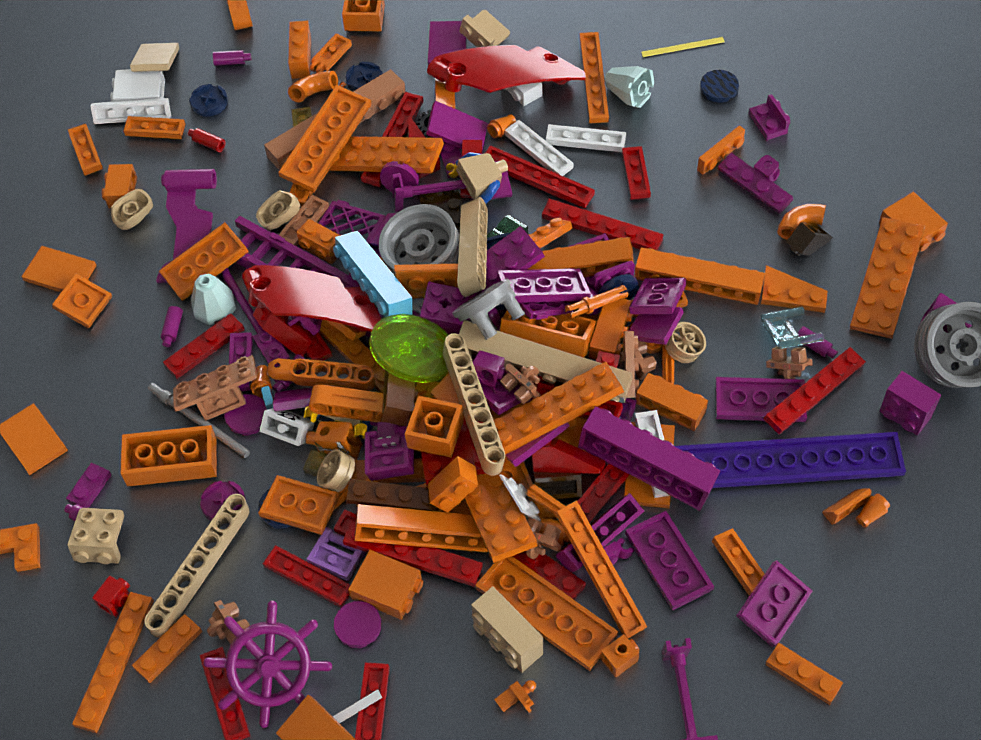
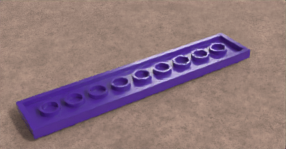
M897 432L674 446L682 451L692 453L695 458L703 462L712 463L717 469L721 470L713 488L904 476L906 473Z

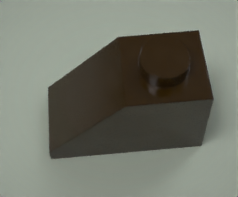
M801 222L786 242L792 246L790 248L791 251L798 256H810L833 237L819 225Z

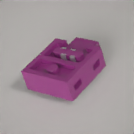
M377 422V432H365V474L371 481L414 474V449L407 448L405 438L407 427Z

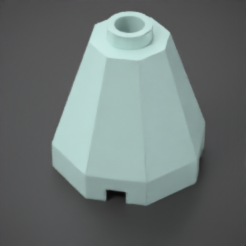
M639 66L614 67L605 75L606 86L627 105L639 108L650 98L651 92H648L649 87L653 88L655 83L653 70Z
M209 273L200 275L197 278L191 297L195 319L207 325H213L215 321L222 320L230 313L233 314L236 310L232 290L217 277Z

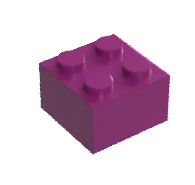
M901 371L888 387L879 412L887 419L900 424L906 431L918 436L932 418L941 394Z

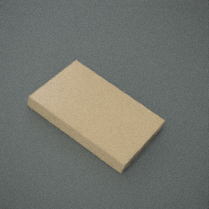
M141 44L130 64L131 71H168L179 50V44Z

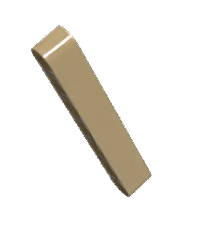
M481 197L461 205L457 284L464 297L486 288L488 209Z
M456 333L450 334L445 339L443 357L459 403L463 406L464 417L482 469L487 475L496 476L502 472L505 451L466 342L461 335Z
M232 494L226 499L146 615L145 625L154 637L160 638L177 622L247 519L250 509L242 495ZM236 505H242L239 510H233ZM223 524H229L226 529H220ZM216 542L213 548H207L209 543ZM203 561L201 567L193 568L195 563ZM184 581H190L187 587H180ZM176 600V604L173 607L167 608V604L170 601ZM163 620L159 627L153 628L156 621Z

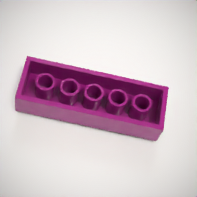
M596 406L582 428L578 448L605 460V462L699 511H701L721 471L712 463L703 462L695 458L692 453L674 447L671 442L662 441L653 436L651 432L641 430L633 426L630 421L620 419L612 415L607 409H600Z

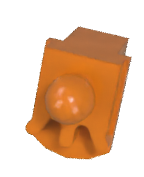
M528 680L521 686L516 681L494 700L503 712L520 700L530 713L532 711L530 707L534 702L528 694L536 689V683L533 680Z

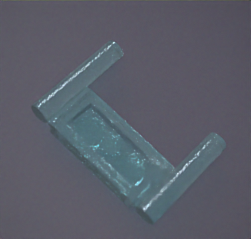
M803 307L761 314V321L764 322L765 329L780 349L824 341L822 332L799 337L787 320L789 317L804 315Z

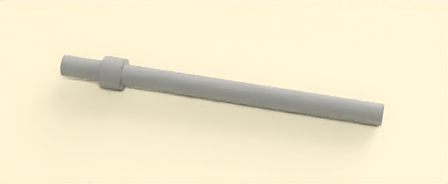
M151 383L148 390L158 396L162 403L174 408L173 394ZM187 407L179 410L180 413L199 426L212 425L216 438L242 457L247 458L250 455V451L210 422L205 421L203 417Z

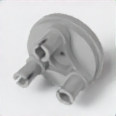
M506 278L477 294L454 310L452 314L460 322L470 318L473 324L476 323L484 339L487 340L498 333L496 326H494L488 316V312L500 303L501 305L504 304L513 320L518 319L525 312L515 298L516 294L510 286V280Z

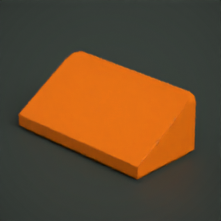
M870 488L856 489L825 509L822 514L832 525L836 524L866 504L872 491Z

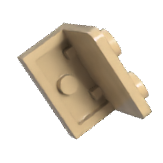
M482 10L473 19L466 15L462 19L459 30L476 47L498 46L510 35V31L487 10Z
M81 508L67 544L73 560L80 563L119 564L121 555L116 542L124 519V512L113 509Z

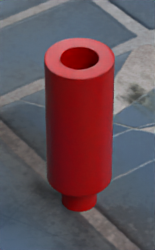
M189 129L188 136L192 137V141L214 151L222 152L226 142L224 139L202 129Z

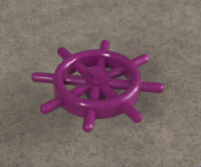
M270 601L267 605V618L265 622L253 624L244 630L232 617H226L224 624L236 636L229 647L227 657H208L203 661L204 666L208 668H226V675L233 689L219 701L218 707L224 710L239 697L249 704L259 706V725L262 728H266L269 725L270 707L282 705L292 699L300 705L305 699V696L300 691L305 686L310 671H330L332 669V663L329 661H310L308 647L304 641L318 627V622L314 619L310 620L298 632L288 625L276 622L277 603L275 601ZM265 634L264 649L262 650L252 638ZM275 634L287 638L288 641L274 652ZM245 646L256 659L237 657L241 648ZM296 647L300 660H281ZM236 668L255 670L241 682ZM281 670H299L295 680L291 682ZM262 677L261 694L250 690L249 688ZM272 677L284 690L271 694Z

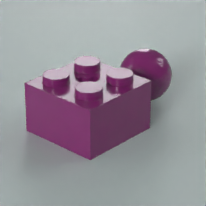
M428 282L418 329L442 336L459 334L464 321L460 322L458 318L453 316L452 312L467 302L470 296L464 297L457 287ZM494 307L488 312V316L497 328L500 322V314Z

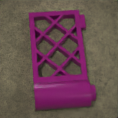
M338 199L337 202L332 201L318 224L325 226L333 223L335 228L329 230L341 235L340 231L350 228L354 232V226L364 223L365 228L358 230L361 235L368 233L369 236L366 242L371 248L379 249L381 232L386 223L396 213H388L385 216L350 206L349 202ZM335 209L343 210L344 212L342 214L332 216V213ZM355 214L361 216V218L350 222L349 217ZM344 218L347 219L348 223L336 226V221ZM373 219L378 220L376 224L367 226L366 222Z
M588 285V288H589V290H590V292H591L590 297H593V296H595V295H598V294ZM577 302L519 303L529 319L539 320L548 318V316L573 312L574 310L565 312V306ZM602 307L594 309L589 315H597L601 312Z

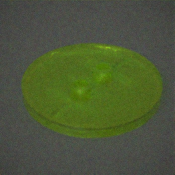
M397 314L383 318L374 326L369 340L371 353L375 360L391 374L404 380L427 383L440 380L449 373L443 357L444 343L448 333L437 324L419 316Z

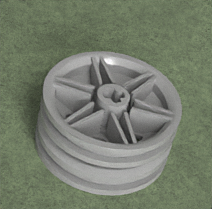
M428 204L414 205L399 211L386 223L379 238V251L382 259L394 276V265L457 264L460 234L450 215L443 209Z
M961 302L939 307L929 313L919 325L914 341L916 360L922 371L934 382L953 388L981 386V303ZM967 320L971 321L972 326L970 328H967L965 326V322ZM945 324H947L948 333L943 330ZM960 343L961 347L957 349L956 344ZM937 346L944 347L940 354L936 352ZM976 358L979 359L978 366L973 365V360ZM953 362L956 369L955 371L951 369V364Z

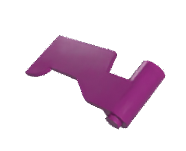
M215 169L165 170V173L161 176L162 186H165L167 190L166 209L177 227L173 260L211 233L213 213L195 208L194 206L196 189L216 188L217 176ZM171 261L164 264L162 268L169 264ZM159 272L156 282L167 283Z

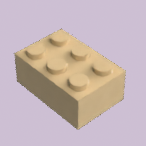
M493 586L471 604L474 629L481 636L484 634L489 639V644L496 652L501 651L506 656L505 660L511 668H517L523 673L543 655V636Z

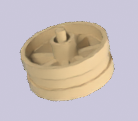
M680 322L665 345V349L674 360L681 363H691L705 350L706 338L696 325L689 322Z
M339 449L329 452L319 467L317 484L336 492L343 490L353 475L355 468L354 458Z

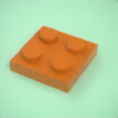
M75 274L54 301L52 308L89 329L111 300L112 293Z

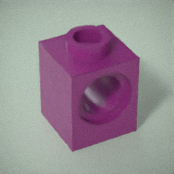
M481 350L478 352L473 365L481 384L496 388L499 380L506 375L504 357Z

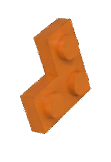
M37 523L0 530V554L14 552L15 570L17 572L40 568V532Z

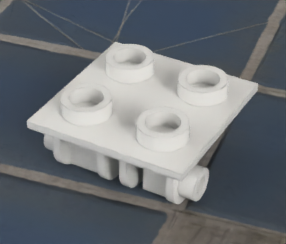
M500 474L501 480L526 520L530 517L541 521L538 516L540 511L532 501L528 500L526 488L521 483L517 484L514 479H508Z

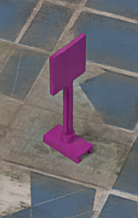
M507 171L502 173L500 188L492 199L512 197ZM401 173L392 174V198H395V212L403 210L404 198L413 197V195L466 188L462 180L404 186Z
M685 638L681 647L673 645V648L671 640L665 641L661 650L663 661L671 660L672 668L675 669L686 732V739L683 740H718L717 735L698 737L696 733L685 666H687L685 658H687L692 648L691 639Z

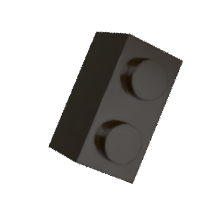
M533 470L534 484L553 498L582 497L581 473L534 472Z

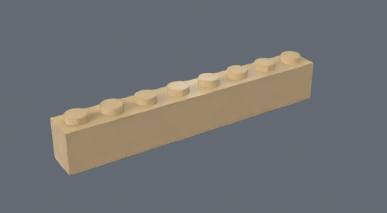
M465 320L459 333L464 338L471 357L472 355L477 356L481 350L504 357V367L509 363L519 370L523 366L526 368L535 366L539 369L538 376L543 377L542 380L552 384L555 381L564 384L574 377L602 364L497 331V334L485 340L478 326ZM609 366L624 390V393L610 400L625 403L633 375L631 372Z

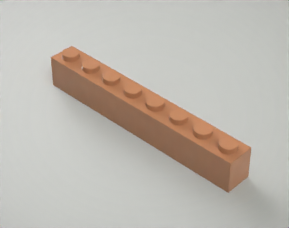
M391 69L353 91L371 100V106L360 123L402 99L406 92L405 83ZM318 113L264 144L267 158L279 171Z

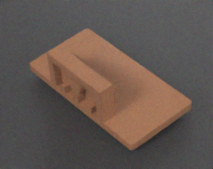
M254 356L241 357L232 364L222 365L208 374L202 373L196 379L179 383L173 388L175 411L177 412L196 404L205 421L245 405L246 400L238 386L257 378Z

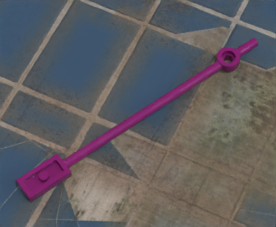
M226 268L221 272V275L257 332L256 335L252 336L253 341L267 364L278 358L290 359L283 345L264 331L252 315L254 311ZM276 363L274 367H280V364Z

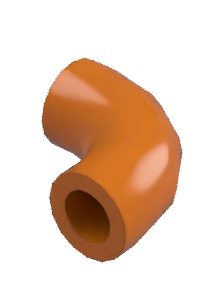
M335 71L308 75L293 83L288 89V95L292 101L300 103L315 93L334 90L336 85H338V76Z
M804 204L794 207L782 218L777 230L778 235L784 239H789L801 222L822 225L826 205Z

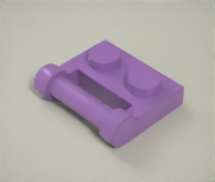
M326 527L307 557V562L349 581L360 560L367 552L343 545L344 537L334 533L333 529ZM330 541L334 542L342 547H345L353 551L354 553L353 555H350L344 551H341L333 546L328 545L327 543Z

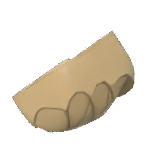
M135 189L119 198L111 206V217L115 226L121 230H128L140 223L153 207L151 197L144 190Z
M279 190L275 192L258 209L256 213L258 222L269 231L279 228L299 212L300 203L298 198L286 191Z

